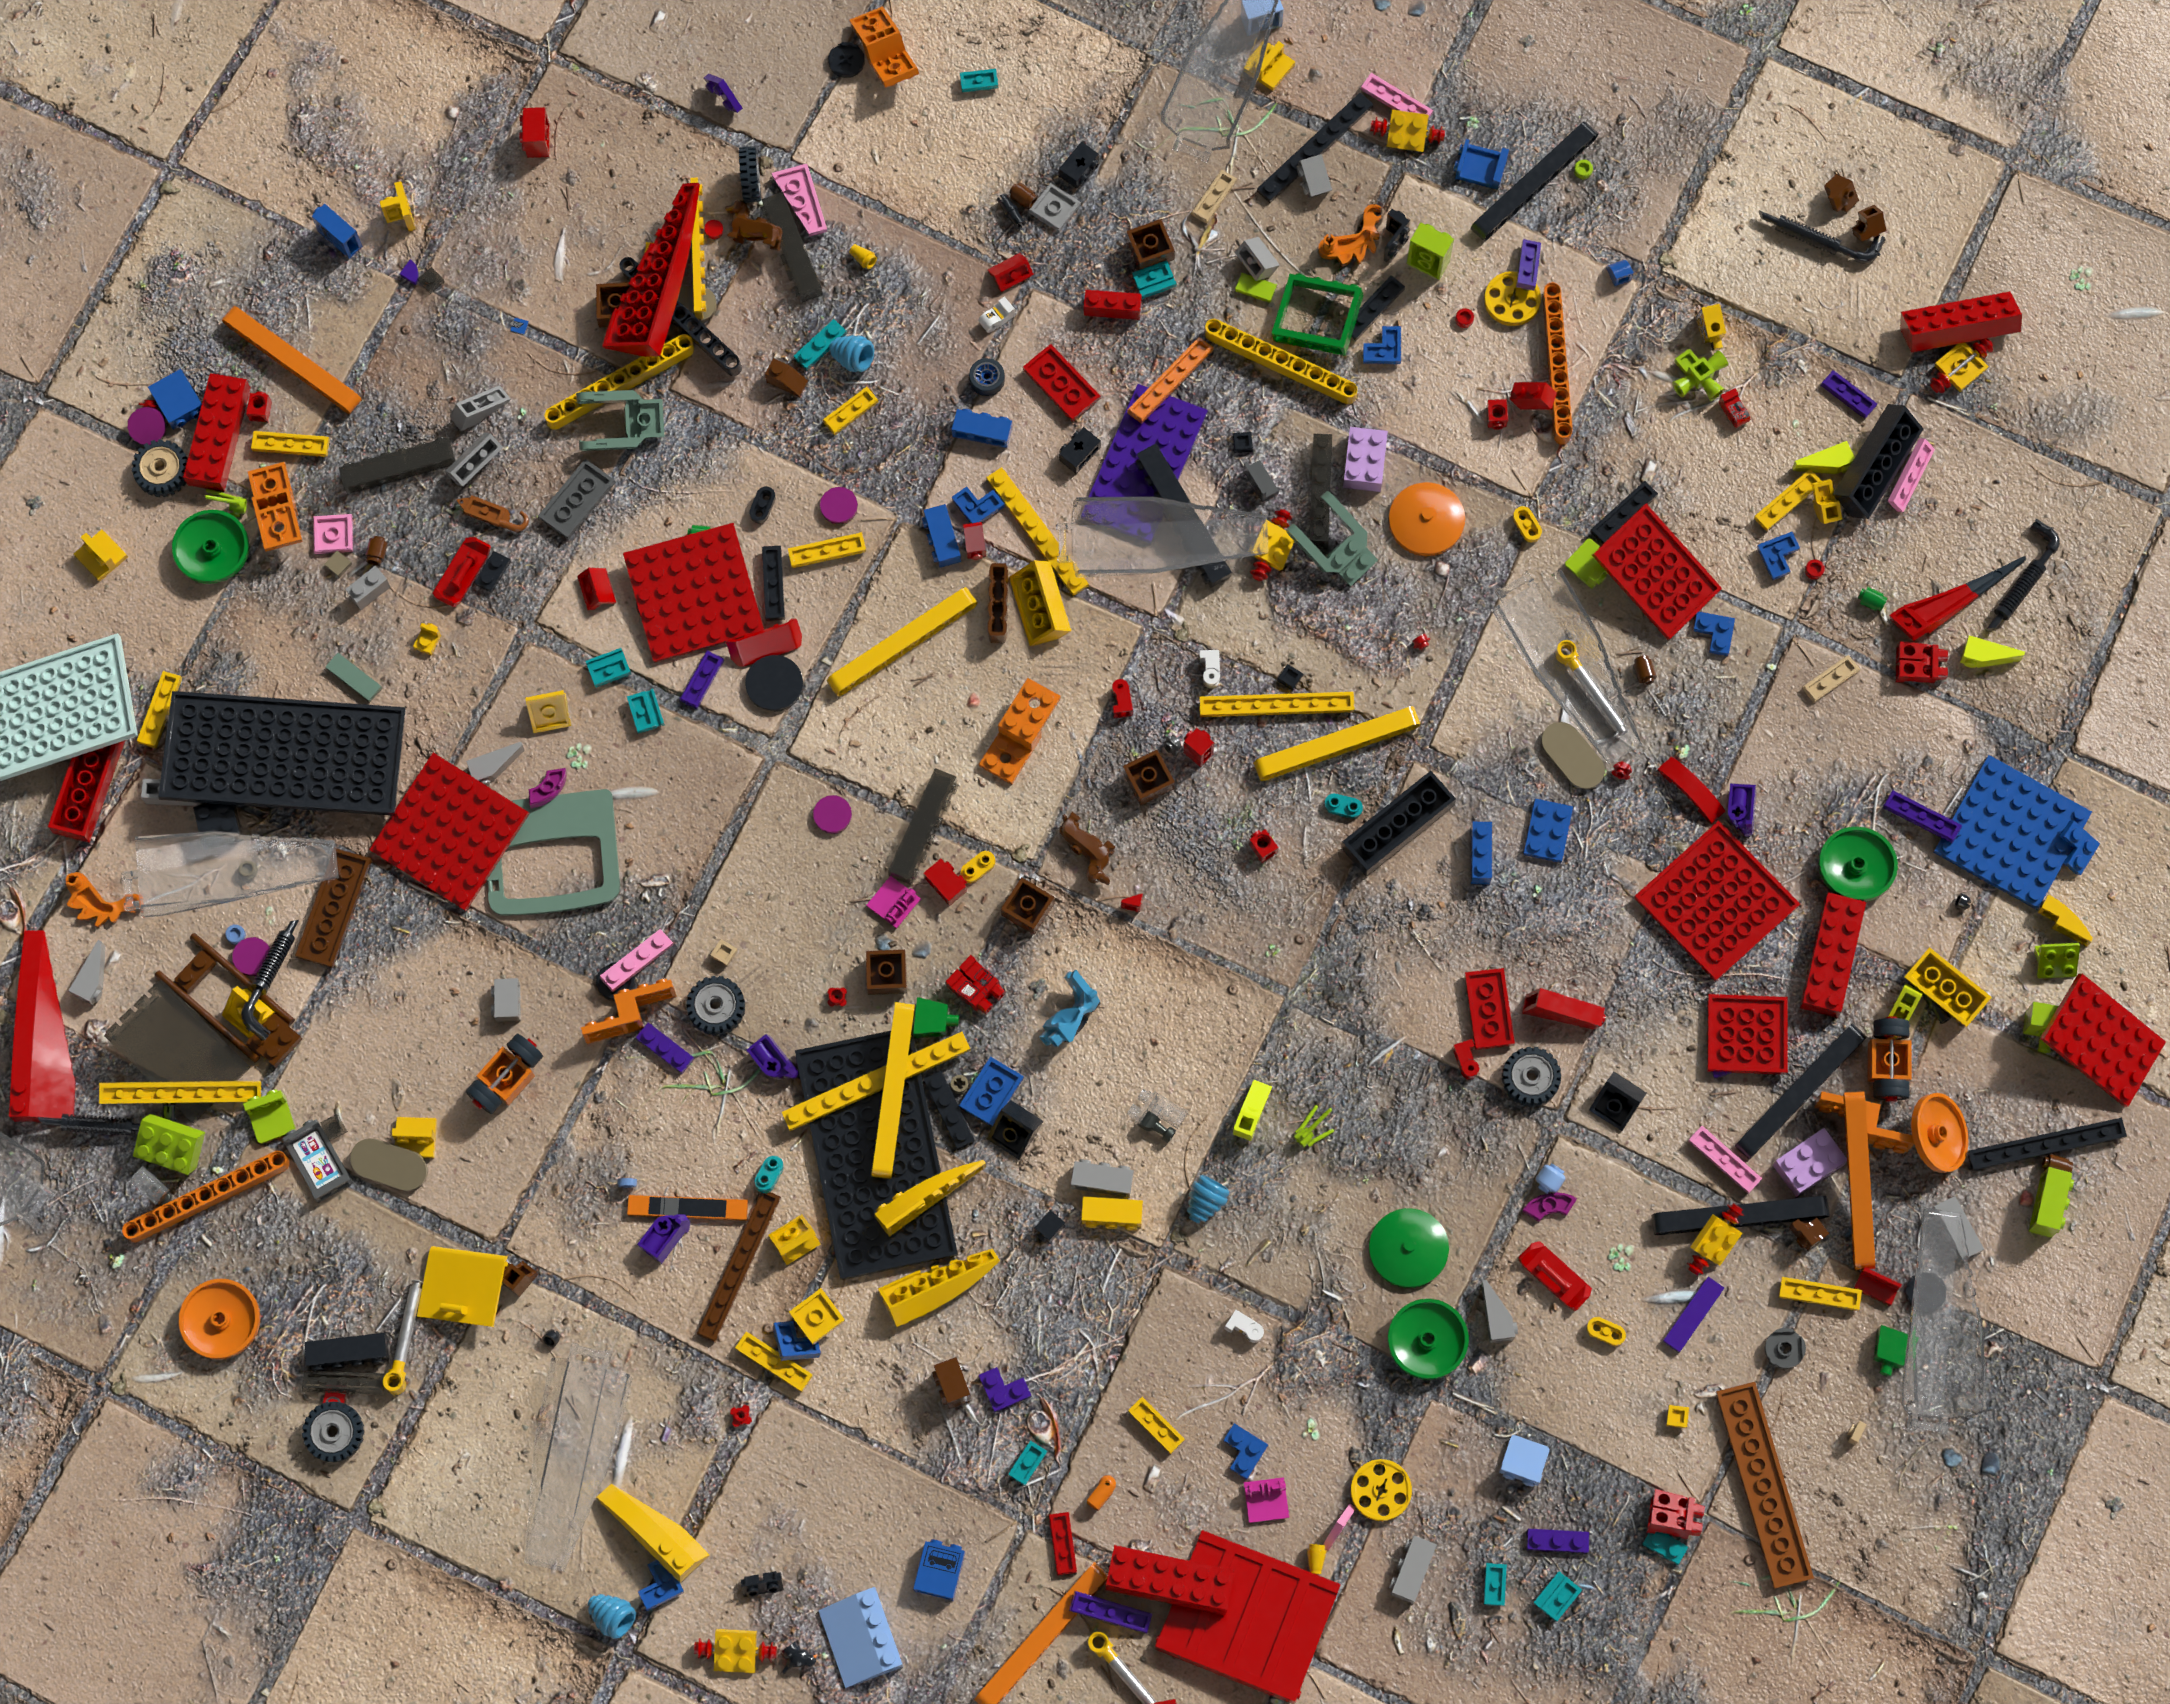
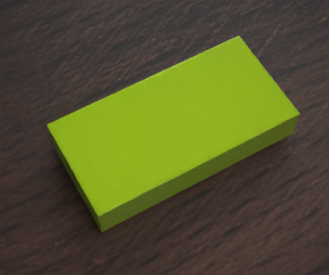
M1241 273L1235 292L1271 303L1277 284L1262 279L1255 281L1252 276Z

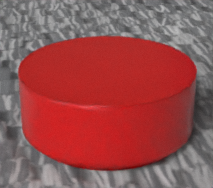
M710 220L705 224V234L708 238L718 239L723 235V225L720 221Z
M1467 308L1458 310L1455 317L1456 324L1461 328L1470 327L1474 322V313Z
M1817 559L1810 560L1805 567L1806 576L1813 580L1821 578L1825 571L1824 564Z

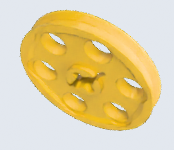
M1516 271L1504 272L1495 276L1489 282L1484 296L1485 307L1489 315L1495 321L1507 326H1519L1532 320L1537 314L1541 303V292L1537 283L1534 291H1525L1522 288L1516 287L1518 275ZM1509 278L1513 281V284L1506 286L1503 284V280ZM1492 290H1497L1500 296L1493 298L1489 293ZM1514 290H1516L1515 300L1510 307V298L1513 296ZM1534 300L1536 306L1528 307L1526 301ZM1496 307H1502L1505 310V312L1503 314H1497L1495 313L1494 309ZM1518 311L1522 313L1523 317L1515 319L1512 314Z
M1385 1459L1372 1460L1361 1466L1355 1473L1351 1484V1497L1355 1507L1362 1515L1375 1521H1388L1401 1515L1407 1508L1412 1496V1485L1406 1471L1397 1463ZM1378 1464L1385 1468V1473L1380 1476L1376 1475L1373 1471L1374 1466ZM1395 1473H1400L1403 1476L1404 1480L1401 1484H1395L1392 1481V1476ZM1360 1476H1365L1368 1479L1369 1483L1366 1487H1360L1357 1484V1479ZM1387 1480L1384 1488L1387 1493H1382L1378 1501H1376L1378 1496L1376 1487L1380 1488L1384 1481ZM1397 1493L1403 1494L1406 1498L1405 1503L1397 1504L1394 1501V1496ZM1363 1496L1368 1497L1371 1501L1370 1506L1362 1507L1359 1504V1499ZM1386 1505L1389 1508V1514L1381 1516L1378 1513V1507Z

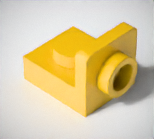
M421 623V631L413 647L432 656L441 634L437 626L431 623H427V625Z

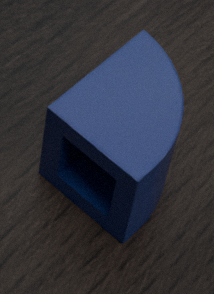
M1624 259L1606 266L1614 287L1632 281L1634 272L1627 260Z

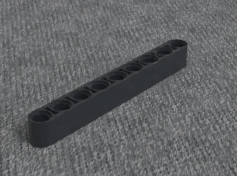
M1586 121L1582 122L1472 224L1470 229L1484 242L1487 241L1596 140L1599 133Z
M625 257L620 261L619 266L623 276L630 282L631 278L638 273L637 267L639 264L633 258ZM628 266H633L631 270H625ZM677 300L671 321L684 334L689 335L693 342L730 376L739 375L742 371V365L738 356ZM680 314H684V315H685L683 318L677 319V316H678V315H680ZM691 327H698L695 331H690ZM704 339H711L708 343H703ZM719 350L724 351L721 355H715ZM730 363H737L736 366L732 368L728 367Z
M1852 1023L1737 1142L1735 1147L1750 1160L1856 1050L1867 1036Z
M1827 1196L1736 1204L1743 1209L1741 1213L1744 1216H1738L1739 1224L1731 1223V1226L1738 1228L1795 1222L1798 1219L1800 1221H1807L1816 1218L1830 1217ZM1728 1206L1654 1213L1651 1215L1654 1235L1699 1232L1706 1225L1712 1214L1724 1220L1722 1211L1727 1212L1729 1208Z

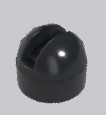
M1960 893L1955 901V908L1960 910L1968 909L1970 907L1969 903H1971L1970 897Z
M551 1329L543 1335L542 1339L546 1345L555 1347L560 1340V1334L558 1331L555 1332L554 1329Z

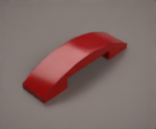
M1672 756L1657 769L1699 808L1698 812L1710 824H1713L1725 813V809L1711 791L1688 768Z

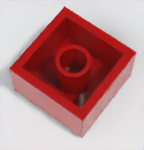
M545 107L523 108V115L519 117L520 126H522V132H519L522 151L526 152L527 158L550 157V123Z

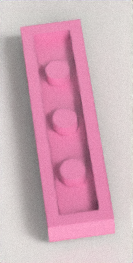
M1373 73L1368 76L1361 86L1363 92L1393 110L1428 114L1429 118L1433 114L1432 109Z
M1919 438L1888 499V502L1897 512H1904L1935 450L1924 438Z
M659 929L601 974L600 979L614 992L672 947L673 942Z
M1701 1126L1688 1140L1689 1143L1747 1194L1762 1180L1756 1172L1705 1127Z

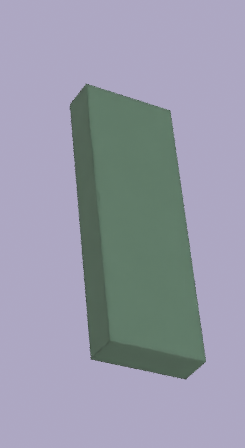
M339 653L326 665L327 670L369 702L382 689L381 685Z

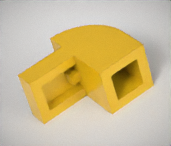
M1828 479L1811 483L1814 500H1812L1819 521L1826 524L1842 520L1840 502L1833 496L1832 480Z

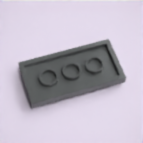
M585 459L540 512L538 518L569 540L616 482L612 477Z

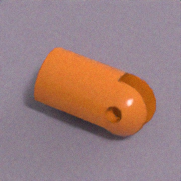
M1110 1475L1103 1476L1086 1503L1099 1511L1113 1494L1116 1488L1115 1479Z

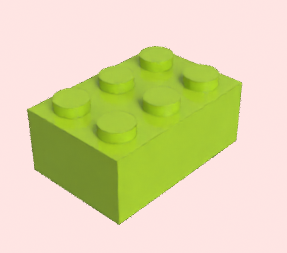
M1420 222L1410 240L1406 264L1440 280L1450 263L1454 239L1448 233H1441L1435 230L1432 225Z
M149 1114L141 1120L133 1157L189 1175L197 1168L205 1132Z
M2048 1167L2041 1174L2028 1232L2052 1238L2056 1233H2059L2060 1229L2064 1228L2066 1218L2063 1217L2064 1210L2068 1209L2070 1199L2067 1196L2068 1192L2072 1191L2074 1180L2071 1179L2072 1173Z

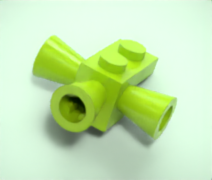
M1688 349L1675 358L1674 362L1686 375L1672 382L1674 390L1680 397H1684L1693 386L1697 390L1703 386L1710 401H1714L1724 393L1725 388L1713 380L1715 371L1728 366V361L1722 352L1716 351L1707 361L1704 357L1698 359L1692 350Z

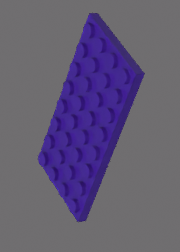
M1137 384L1083 508L1081 517L1151 544L1163 518L1164 507L1155 500L1153 495L1155 492L1152 487L1147 486L1143 471L1137 469L1134 463L1136 461V454L1156 443L1179 480L1208 410L1169 395L1141 424L1127 413L1132 404L1148 389L1146 386Z

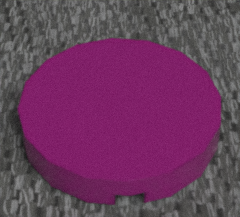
M139 408L128 419L127 428L129 434L134 441L140 444L148 443L150 445L153 440L158 442V439H162L166 432L165 418L154 408Z
M834 487L824 493L820 501L822 515L827 521L833 524H844L852 520L857 514L858 503L852 491L844 487Z
M829 795L820 799L813 810L814 821L820 830L829 834H836L848 827L852 819V810L849 803L843 797Z
M246 938L235 946L232 954L233 963L242 974L256 976L270 947L260 938Z

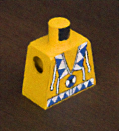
M1720 304L1702 307L1695 317L1703 343L1710 342L1712 351L1723 349L1721 339L1726 335Z

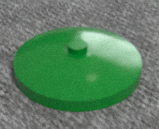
M203 510L189 516L180 524L172 541L173 558L181 572L188 578L205 584L223 582L237 574L244 566L250 549L249 537L242 523L233 515L221 510Z
M1847 827L1832 834L1823 845L1819 855V871L1824 883L1834 894L1868 902L1881 897L1892 886L1898 871V860L1894 848L1880 833L1865 827Z
M1404 1208L1390 1212L1376 1224L1369 1241V1255L1374 1269L1385 1281L1401 1288H1418L1432 1282L1443 1271L1448 1260L1449 1242L1444 1228L1432 1215L1422 1210Z
M1419 1299L1408 1303L1397 1312L1389 1327L1388 1347L1393 1360L1404 1372L1415 1378L1432 1380L1447 1376L1462 1363L1468 1349L1469 1335L1465 1321L1455 1308L1440 1300Z

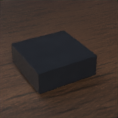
M1252 432L1233 433L1234 453L1253 452Z
M1287 664L1277 678V681L1293 691L1304 674Z

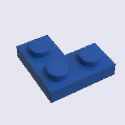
M1382 326V343H1363V364H1401V326Z
M966 486L952 496V501L970 523L984 522L1005 507L1004 502L994 490L977 500Z
M1793 532L1758 544L1756 547L1772 581L1790 574L1791 571L1784 556L1800 550Z
M1698 612L1693 631L1712 635L1709 653L1728 656L1735 618Z
M2069 821L2060 837L2073 849L2063 864L2076 875H2081L2100 843L2075 821Z
M793 1321L776 1322L773 1324L772 1328L781 1361L820 1357L819 1343L816 1342L813 1345L807 1337L797 1338Z
M1234 1423L1223 1441L1240 1452L1230 1470L1247 1480L1267 1449L1268 1444Z
M658 1560L647 1564L656 1583L638 1591V1594L646 1610L649 1611L683 1594L684 1590L680 1582Z

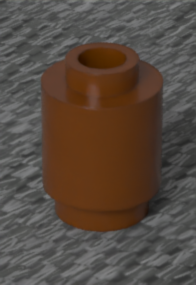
M1021 182L1014 184L1009 191L1010 198L1024 208L1028 207L1030 209L1038 198L1033 190Z
M374 536V538L369 539L365 554L367 563L380 566L381 562L384 561L388 546L385 538Z
M1648 655L1635 658L1633 666L1638 682L1643 683V685L1654 683L1657 675L1652 659H1649Z
M2049 1154L2048 1157H2044L2042 1168L2044 1171L2048 1167L2072 1173L2073 1162H2070L2067 1158Z

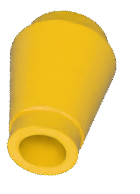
M856 244L849 250V253L863 268L871 269L877 261L874 252Z
M1309 1544V1549H1307L1309 1572L1322 1574L1327 1552L1325 1545Z

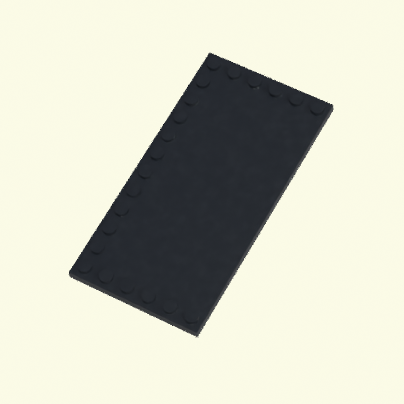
M172 691L159 800L395 816L406 707Z
M912 1030L908 1055L916 1052ZM891 1031L795 1050L805 1101L886 1066ZM921 1073L904 1081L891 1179L872 1177L883 1090L809 1123L840 1280L958 1256L946 1197L890 1237L874 1215L879 1206L892 1202V1198L897 1193H904L924 1180L941 1173Z

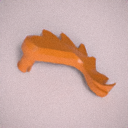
M1371 204L1365 208L1363 228L1359 233L1337 237L1331 234L1330 238L1329 234L1325 235L1318 246L1319 255L1324 259H1337L1340 265L1344 267L1351 262L1353 256L1360 265L1365 258L1367 248L1375 254L1376 245L1374 240H1379L1380 238L1375 224L1381 220L1382 216H1376L1374 212L1381 213V206Z
M74 872L66 876V886L72 895L67 902V906L75 910H82L77 916L78 920L97 918L95 926L100 927L109 918L111 922L116 923L123 912L136 914V911H134L136 904H139V907L144 910V903L142 901L144 899L138 894H130L119 901L110 903L103 899L84 874Z

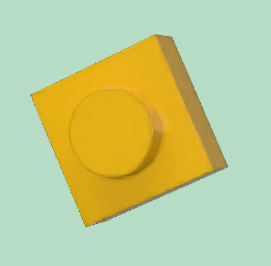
M1668 1405L1666 1426L1686 1429L1689 1407Z

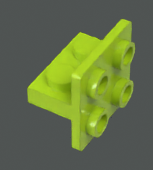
M2079 943L2035 946L2034 953L2038 962V978L2077 976L2080 953Z

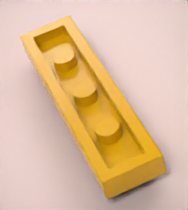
M253 431L251 449L256 452L327 457L330 439L326 436Z
M1809 469L1757 513L1754 519L1767 532L1813 493L1811 483L1821 480Z
M862 532L788 548L792 568L866 552Z
M165 671L162 672L137 738L139 744L157 748L169 716L172 691H178L182 681L181 676Z
M1782 1277L1778 1298L1859 1311L1862 1290Z
M747 1331L735 1347L737 1351L800 1392H803L813 1377V1374L793 1361H781L779 1352Z

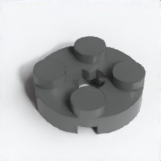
M1780 1328L1769 1335L1765 1342L1764 1350L1771 1365L1780 1369H1791L1798 1365L1805 1356L1806 1345L1804 1339L1793 1329ZM1783 1343L1788 1344L1787 1347L1790 1346L1791 1350L1787 1351V1354L1780 1351Z

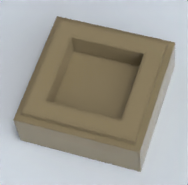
M336 551L324 565L340 578L352 563L340 552Z

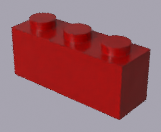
M1085 289L1084 316L1140 320L1142 294Z

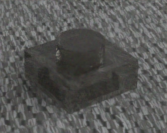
M432 267L417 278L418 282L430 294L445 282Z
M338 1113L320 1122L329 1141L348 1132Z

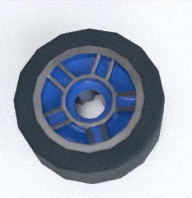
M990 358L976 361L969 372L971 388L982 396L995 395L1001 391L1005 382V373L1001 364Z

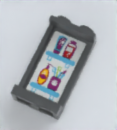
M316 1119L314 1121L308 1120L298 1130L294 1129L287 1132L282 1141L288 1148L308 1184L313 1197L320 1203L353 1184V1181L321 1124Z

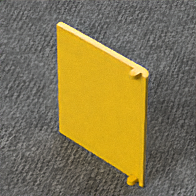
M431 1246L417 1317L494 1327L504 1269L508 1266V1262H506L508 1256Z

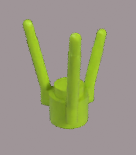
M206 489V492L220 496L206 495V499L229 503V510L233 511V513L229 514L234 517H240L241 514L246 513L247 499Z
M1315 1105L1301 1126L1295 1131L1296 1134L1293 1137L1303 1148L1307 1145L1311 1147L1317 1141L1334 1132V1129H1331L1312 1139L1314 1134L1311 1131L1332 1111L1331 1108L1323 1113L1309 1128H1305L1318 1109V1106Z

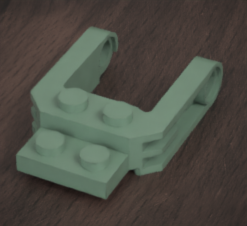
M634 390L576 393V400L579 404L625 403L624 418L627 438L596 439L595 441L579 440L580 451L636 449L645 438L665 437L662 399L643 400Z
M1326 491L1320 498L1331 508L1330 511L1351 532V535L1340 542L1326 558L1295 524L1292 523L1286 529V532L1322 572H1337L1349 586H1352L1378 559L1366 547L1367 531L1329 491Z

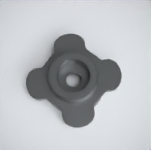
M1166 736V740L1163 741L1164 748L1168 753L1176 756L1177 751L1182 747L1181 742L1175 736Z

